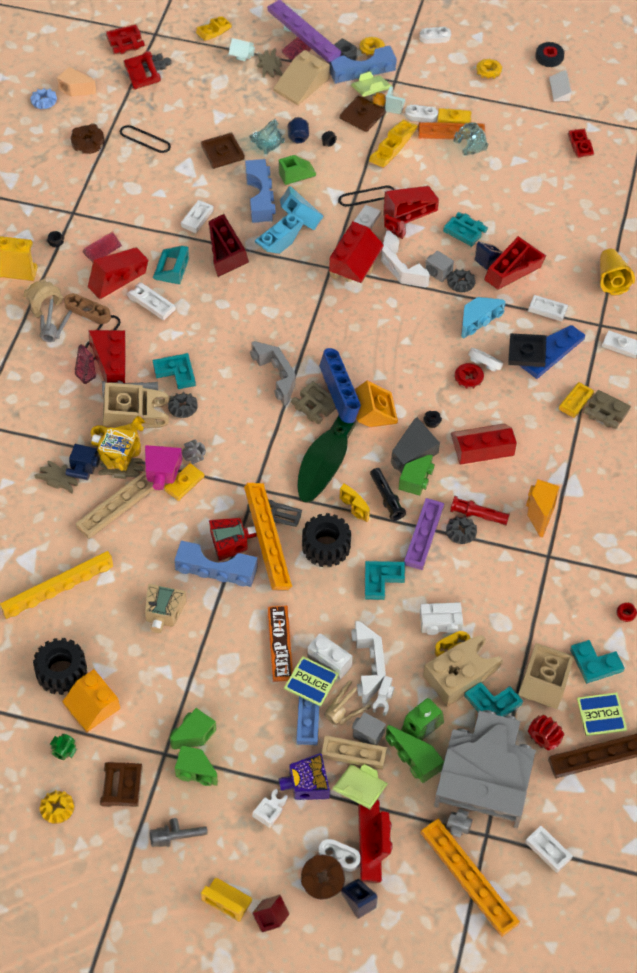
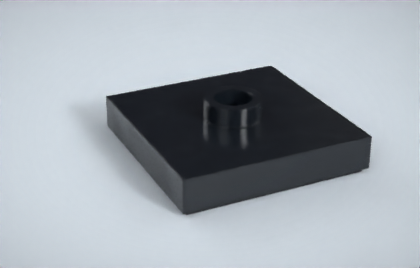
M510 333L508 365L545 367L547 335Z

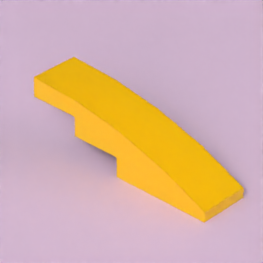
M404 119L388 131L387 138L379 143L378 150L370 155L369 162L384 168L409 141L418 125Z

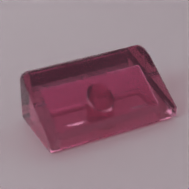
M112 231L84 248L82 252L93 262L94 259L107 256L122 247Z

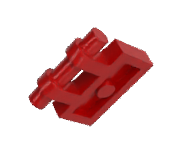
M136 24L106 32L110 46H118L112 48L114 54L126 53L125 51H135L145 46L143 40L137 41L141 39V33Z

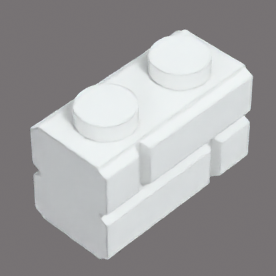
M461 602L421 604V633L436 635L438 632L453 634L462 631L463 616Z
M321 633L308 646V658L339 673L337 677L339 680L352 667L353 656Z

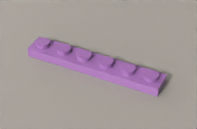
M278 0L267 6V10L271 15L329 63L341 56V51L284 2Z

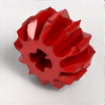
M544 714L534 718L527 730L535 744H538L540 748L544 747L548 751L558 747L565 735L557 721Z

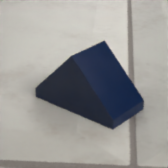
M478 241L475 261L488 270L503 252L492 244Z
M356 879L341 890L343 897L357 919L377 907V894L360 879Z

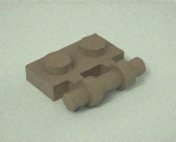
M314 381L300 391L301 400L294 397L291 401L295 409L306 414L310 421H314L317 424H320L323 420L319 416L320 413L327 417L336 410L331 395ZM310 403L315 408L311 410L307 405Z
M598 390L589 402V407L586 406L583 413L589 415V418L593 420L597 419L603 422L608 428L611 426L617 429L630 411L631 406Z

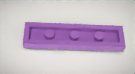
M428 498L425 499L404 560L405 566L423 570L444 503Z

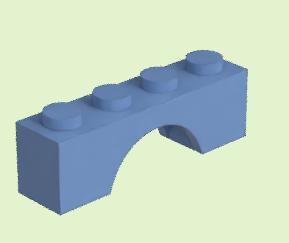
M391 46L376 48L374 55L365 61H354L345 55L329 62V72L336 84L359 79L360 74L370 71L372 75L396 71L397 58Z
M266 159L245 161L247 185L256 187L260 191L258 195L250 198L252 223L273 221L272 214H276L275 204L271 203V201H274L273 191H270L272 189V180L268 178L270 176V166H266Z
M186 541L180 542L174 560L175 570L183 574H195L201 578H213L220 582H231L242 587H252L258 568L257 557L238 553L234 558L226 562L210 561L202 554L200 544Z

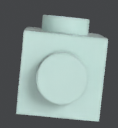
M232 38L229 54L236 56V59L245 61L246 58L251 59V56L255 53L254 43Z

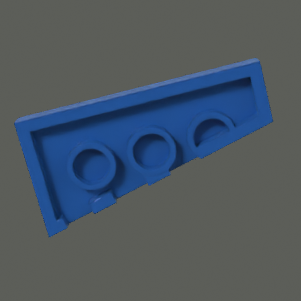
M570 325L547 336L545 367H520L538 379L585 339V334L573 325Z

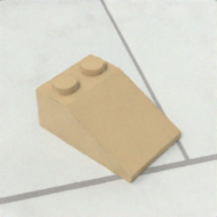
M304 50L293 59L273 90L299 105L329 80L330 65Z
M535 643L518 695L527 700L558 709L574 656Z

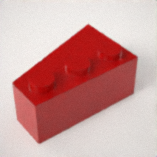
M430 186L385 191L383 215H389L406 224L438 211L439 198Z
M517 236L489 267L484 280L499 290L541 268L546 255Z
M137 247L94 259L88 288L100 300L145 274L149 260Z
M88 330L89 344L94 352L104 381L106 383H115L117 381L126 383L125 330Z

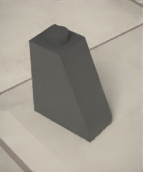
M418 417L413 420L392 450L391 464L401 474L405 464L427 455L435 456L439 453L440 442Z

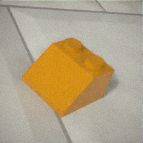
M368 380L354 389L361 405L356 418L359 423L368 427L398 423L392 392Z
M537 479L535 486L531 485L526 507H529L527 516L538 535L543 537L554 511L560 486Z
M95 669L78 679L62 701L86 733L120 710L118 697Z

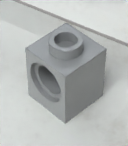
M438 250L426 259V269L429 274L440 282H443L450 272H453L454 260Z
M364 712L361 718L357 717L352 725L353 737L363 743L378 745L385 734L386 724Z

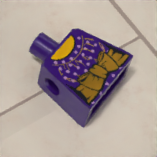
M322 753L290 764V776L278 778L280 791L293 789L295 800L330 798V789Z

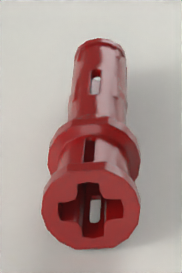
M454 496L450 509L452 513L454 511L465 514L466 517H471L472 515L505 526L510 515L479 506L472 500L459 499L458 496Z

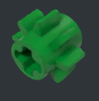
M61 734L59 737L54 736L50 743L51 749H53L51 751L52 755L60 760H65L68 756L72 758L77 750L75 748V740L67 734Z

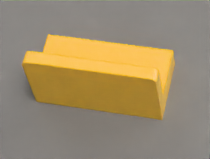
M214 878L209 887L205 885L201 892L202 901L240 922L252 902V897L218 878Z

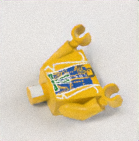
M140 416L135 417L130 424L107 428L104 436L93 435L91 445L98 447L100 460L108 469L127 470L140 442L137 430L143 431L144 427L141 424L146 422Z

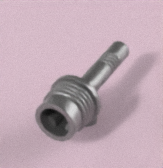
M172 818L170 819L172 831H169L168 825L150 830V842L152 847H170V840L207 835L208 831L206 826L180 830L178 819Z

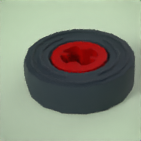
M554 42L542 43L536 49V60L545 67H556L564 60V49Z

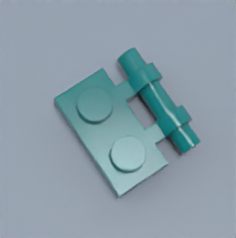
M461 212L456 214V218L452 217L443 228V232L471 247L481 238L482 232L486 233L488 227L483 225V222L475 221L470 218V215Z

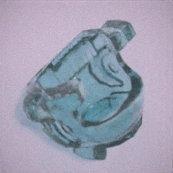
M276 118L271 120L262 130L256 131L249 136L250 141L255 143L260 150H263L264 154L276 150L281 143L285 142L277 128L279 123Z
M477 123L464 124L455 133V143H461L462 139H467V145L462 151L463 155L467 156L480 153L483 150L487 151L488 142L486 134Z

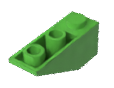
M391 725L387 726L385 738L388 744L397 749L399 758L402 762H407L412 775L416 779L419 778L424 783L442 771L444 760L432 745Z

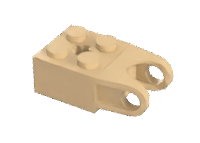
M105 383L103 426L118 427L132 423L135 417L140 416L146 421L141 424L144 428L164 427L169 423L168 415L156 411L154 408L168 404L169 396L162 391L143 388V385Z
M479 635L460 643L425 664L423 677L447 707L464 697L465 692L480 682L483 683L502 665L503 659L500 656L484 659L477 654L485 644L486 639L484 636Z

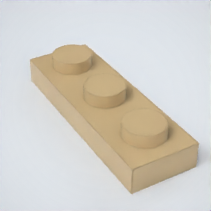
M325 735L321 753L324 759L360 766L366 764L371 768L383 770L387 747Z

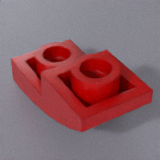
M585 128L569 130L568 137L576 156L594 155L592 143L587 138Z
M385 215L384 228L391 231L393 235L403 239L406 234L404 222Z

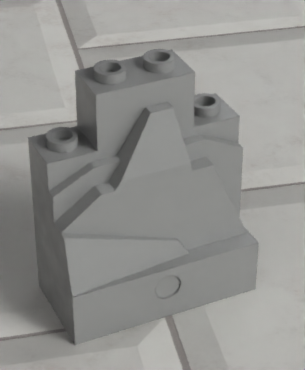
M484 710L478 713L474 734H471L466 729H453L436 792L434 807L438 808L441 802L514 821V828L518 829L536 752L529 745H515L520 721L516 720L513 716L505 715L502 717L492 711Z

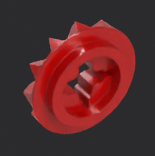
M472 363L462 364L455 371V381L459 383V386H465L466 389L468 387L474 389L477 385L480 386L484 380L483 370ZM473 374L472 378L466 379V375L470 376Z

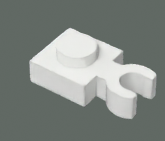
M277 789L272 792L270 800L265 797L252 814V817L269 828L282 813L281 807L286 804L288 797L285 795L283 799H277Z

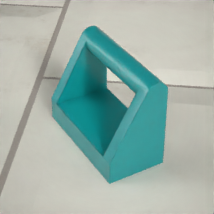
M178 246L162 250L153 279L181 284L189 261V247ZM167 257L177 259L174 269L163 271Z

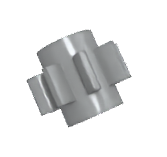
M196 439L184 444L185 448L182 450V455L186 461H191V464H195L204 460L203 456L206 453V449L201 442L197 443Z
M459 809L457 813L451 812L447 827L452 830L451 835L459 838L463 833L468 835L473 819L468 818L469 812Z

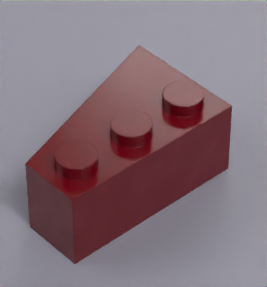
M225 214L209 220L213 263L217 276L220 277L249 263L246 250Z

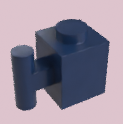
M75 444L69 457L70 468L66 469L65 475L89 480L90 474H93L95 467L97 468L100 463L97 448Z

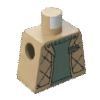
M148 584L145 616L146 621L152 623L151 631L161 633L164 625L170 627L175 625L187 601L186 591Z

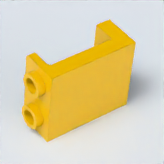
M0 236V277L34 281L38 266L37 263L32 261V240Z

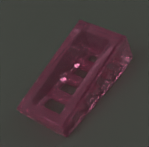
M81 344L78 346L75 375L83 384H87L96 378L93 355Z

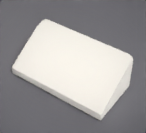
M567 70L550 76L549 81L554 102L570 101L571 88Z

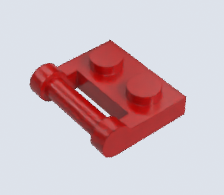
M150 51L123 60L134 90L161 81ZM143 62L147 63L151 77L147 78L142 65Z

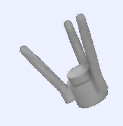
M50 299L47 324L44 323V315L40 316V337L46 342H54L55 338H60V333L72 314V311L69 310L57 330L56 326L51 324L53 299Z

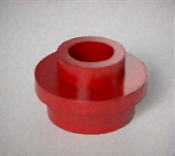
M626 602L618 606L616 614L620 620L631 622L636 618L637 610L633 604Z

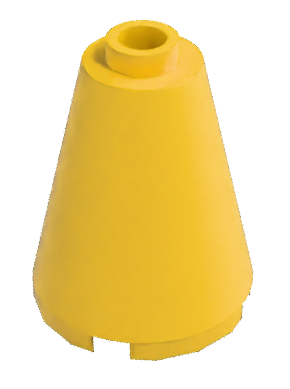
M606 249L600 255V286L604 292L606 291L610 295H621L629 291V287L632 284L634 285L635 274L616 250Z

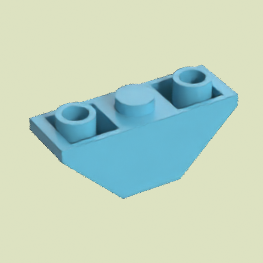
M291 186L287 188L280 199L281 207L288 214L290 212L294 213L304 221V225L312 230L316 229L324 217Z
M290 212L258 237L255 243L267 252L280 254L292 245L304 221Z
M477 297L464 305L461 337L464 339L469 335H473L481 327L487 326L493 319L501 317L504 313L505 301L503 299Z

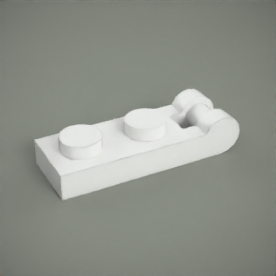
M141 282L135 286L134 290H130L127 293V297L131 301H136L163 321L176 310L174 304Z

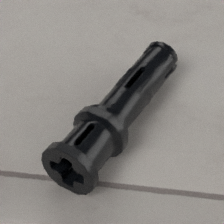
M374 468L371 470L370 475L384 499L383 505L388 509L390 519L397 521L406 515V510L401 507L399 497L393 494L380 468Z

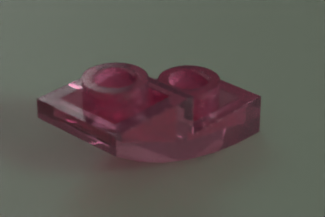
M297 37L282 50V54L290 61H293L304 50L309 52L311 48Z

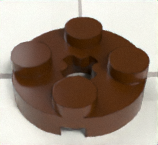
M96 124L85 125L72 130L71 144L77 152L79 150L83 154L96 153L105 143L104 133Z
M325 854L315 855L303 866L301 884L305 891L313 898L320 900L330 899L338 895L344 887V869L341 863L332 856ZM326 871V876L329 877V880L323 881L321 884L319 882L320 878L317 875Z

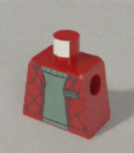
M240 518L209 520L210 534L218 561L245 552L248 549L247 539L257 537L255 526L243 528Z

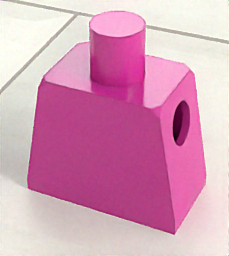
M145 445L147 481L153 482L152 487L155 490H163L165 483L172 484L175 482L182 463V448Z

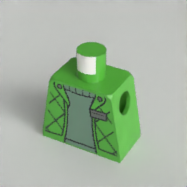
M426 698L406 715L401 731L423 740L444 723L443 712L430 698Z

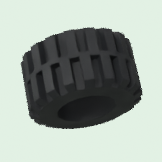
M326 513V516L318 514L317 518L314 516L310 518V522L307 521L305 528L302 530V551L306 554V558L308 560L311 559V563L314 565L318 563L320 567H323V565L332 567V564L336 566L339 565L340 561L343 562L351 549V530H349L348 523L345 524L343 518L338 519V515L330 516V513ZM327 536L334 538L336 541L331 544H323L317 541V539Z
M54 638L53 642L48 640L45 642L44 647L40 646L38 648L39 652H35L33 666L39 685L43 686L45 691L50 690L51 694L59 692V695H64L66 691L69 693L76 681L87 674L84 652L81 650L78 643L75 645V642L71 639L67 641L66 638H61V640ZM67 661L71 663L64 671L55 672L50 670L51 666L56 662Z

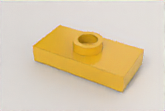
M439 108L437 123H471L472 111Z
M578 382L560 404L558 410L575 418L592 397L594 390Z
M189 463L176 476L174 483H168L164 487V491L179 501L204 478V473Z

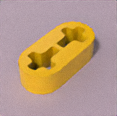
M458 631L438 641L435 645L436 657L445 653V651L440 652L441 647L450 650L462 643H457L459 638L460 640L467 641L471 639L470 635L465 631Z

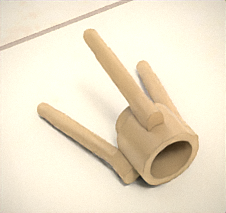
M351 680L347 682L324 713L325 717L333 725L338 723L343 725L349 719L371 708V705L368 704L347 716L344 715L346 710L342 706L356 691V688H353L341 700L352 684Z

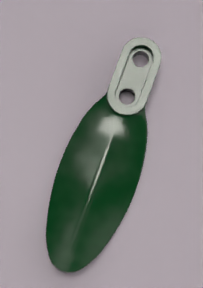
M338 415L330 430L319 436L309 447L302 460L298 475V495L301 501L305 503L313 501L332 480L344 460L347 451V439L356 425V420L353 423H346Z

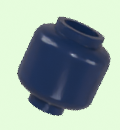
M296 117L288 123V137L291 141L299 144L308 139L309 124L306 120Z

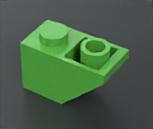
M292 155L279 159V175L285 185L316 176L311 163L303 158Z
M427 455L405 464L399 479L398 490L420 496L422 490L427 489L429 483L428 474L432 475L435 464L432 463L433 456Z
M195 708L192 713L189 712L184 717L182 725L179 728H175L170 734L171 748L174 750L181 749V745L187 747L204 746L216 731V721Z
M181 745L175 766L176 777L186 782L191 780L197 781L204 786H217V772L203 750Z

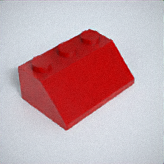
M352 221L330 256L329 271L362 283L383 249L384 244L369 227Z
M505 423L451 432L460 465L515 455L517 442L512 427Z

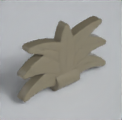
M276 48L272 50L271 55H269L268 50L264 52V56L258 53L260 63L257 64V67L262 68L263 77L266 76V73L274 77V71L282 76V71L280 70L282 64L280 57L276 56Z
M133 458L126 471H120L119 469L110 470L101 463V467L105 469L100 470L98 473L99 475H113L114 478L126 479V477L136 478L140 475L137 471H144L143 467L139 465V463H142V459Z
M47 461L50 467H40V471L44 473L34 475L36 479L47 481V485L57 489L60 487L64 488L70 493H73L70 484L78 486V482L74 477L65 475L67 464L60 468L55 463Z

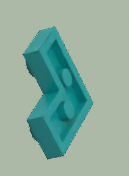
M188 353L152 360L156 379L174 375L178 389L196 386Z
M365 561V599L385 600V583H405V562Z
M590 640L570 647V651L586 684L624 672L625 667L617 651L598 657Z
M480 682L465 692L464 695L478 713L479 711L489 710L502 717L510 714L523 704V700L511 686L494 697L483 683Z

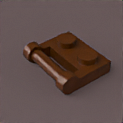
M105 763V782L100 805L104 807H138L142 763ZM120 772L117 796H111L114 773Z

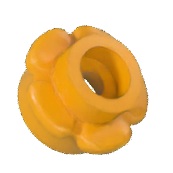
M379 92L376 93V95L372 96L373 103L385 105L386 95Z

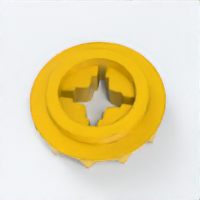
M377 37L364 38L359 45L361 53L366 54V56H373L376 48L385 47L384 42Z
M494 59L481 60L476 67L477 74L481 75L482 78L495 79L496 76H500L502 65Z
M56 789L54 792L47 793L41 799L39 807L41 816L49 823L58 824L65 822L74 811L72 797L65 791L61 792ZM60 801V805L63 808H57L53 812V806L50 804H57Z

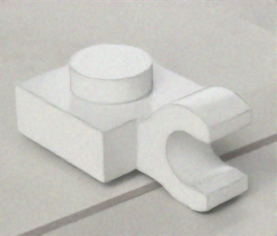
M384 676L377 700L373 704L374 713L378 707H383V715L386 716L388 714L389 705L386 701L388 698H392L395 689L392 686L391 677Z

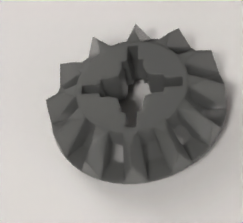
M455 269L454 272H450L447 278L449 287L456 292H468L473 289L476 282L475 275L471 274L470 270L464 271V269Z
M184 391L182 394L176 393L174 397H170L168 403L170 413L178 418L190 417L198 408L196 397H193L191 393L185 394ZM186 401V405L180 406L179 403H183Z
M456 516L455 519H450L447 524L446 534L455 543L467 544L475 539L477 525L473 523L472 519H467L466 516L463 518ZM459 525L462 526V528H466L464 534L461 530H458Z

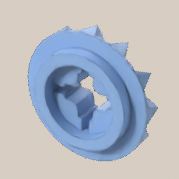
M37 89L36 92H32L30 97L32 105L39 109L50 108L57 102L56 93L51 89Z

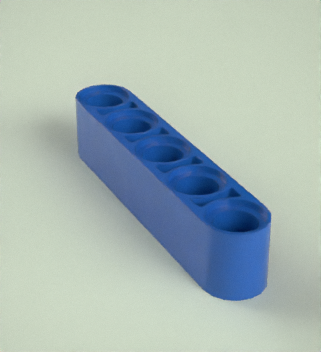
M326 348L319 367L341 420L346 423H353L361 406L339 352L333 348Z

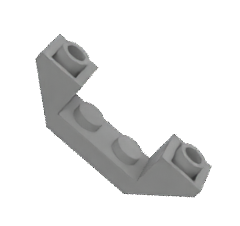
M256 341L251 342L252 350L250 355L252 359L256 360L259 366L272 362L273 367L279 370L281 380L276 381L274 393L284 406L288 405L296 385V373L279 347Z

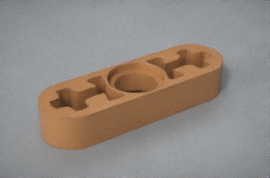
M75 293L68 294L64 298L65 307L68 311L71 310L73 313L98 324H106L111 320L109 308ZM87 306L92 307V309L89 311L83 310V308Z

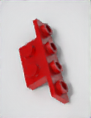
M377 799L371 809L358 803L361 857L360 880L372 883L382 882L381 861L391 854L393 844L390 841V831L392 828L390 814L385 811L380 812V803Z

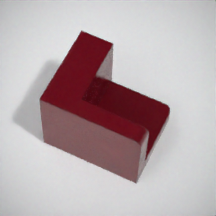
M281 895L262 900L252 914L261 932L281 927L289 916V911Z

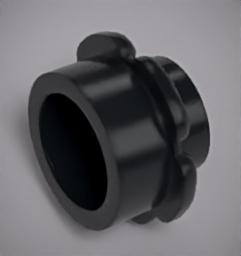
M328 131L322 135V144L324 146L331 147L335 144L337 136L334 132Z
M52 231L48 235L47 243L52 247H59L64 243V236L59 231Z
M428 411L425 413L423 420L427 427L436 428L441 423L442 418L439 412Z

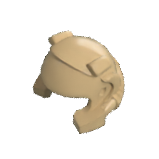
M44 279L31 284L24 291V297L28 299L32 307L31 311L37 318L43 314L40 311V307L48 296H53V302L56 306L63 301L60 289Z

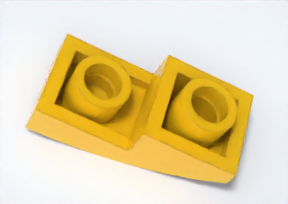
M219 16L210 19L208 25L197 27L196 33L204 41H207L228 31L232 24L225 17Z
M343 483L340 487L339 499L343 503L351 505V513L357 519L368 522L370 508L354 489Z

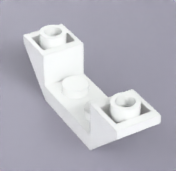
M387 230L383 242L381 262L401 284L428 287L430 278L428 270L420 264L408 269L396 255L399 247L398 237Z
M355 621V629H351L352 641H356L357 649L369 648L370 658H374V664L371 665L372 675L361 676V684H357L358 696H362V704H364L380 689L386 672L382 638L360 621Z

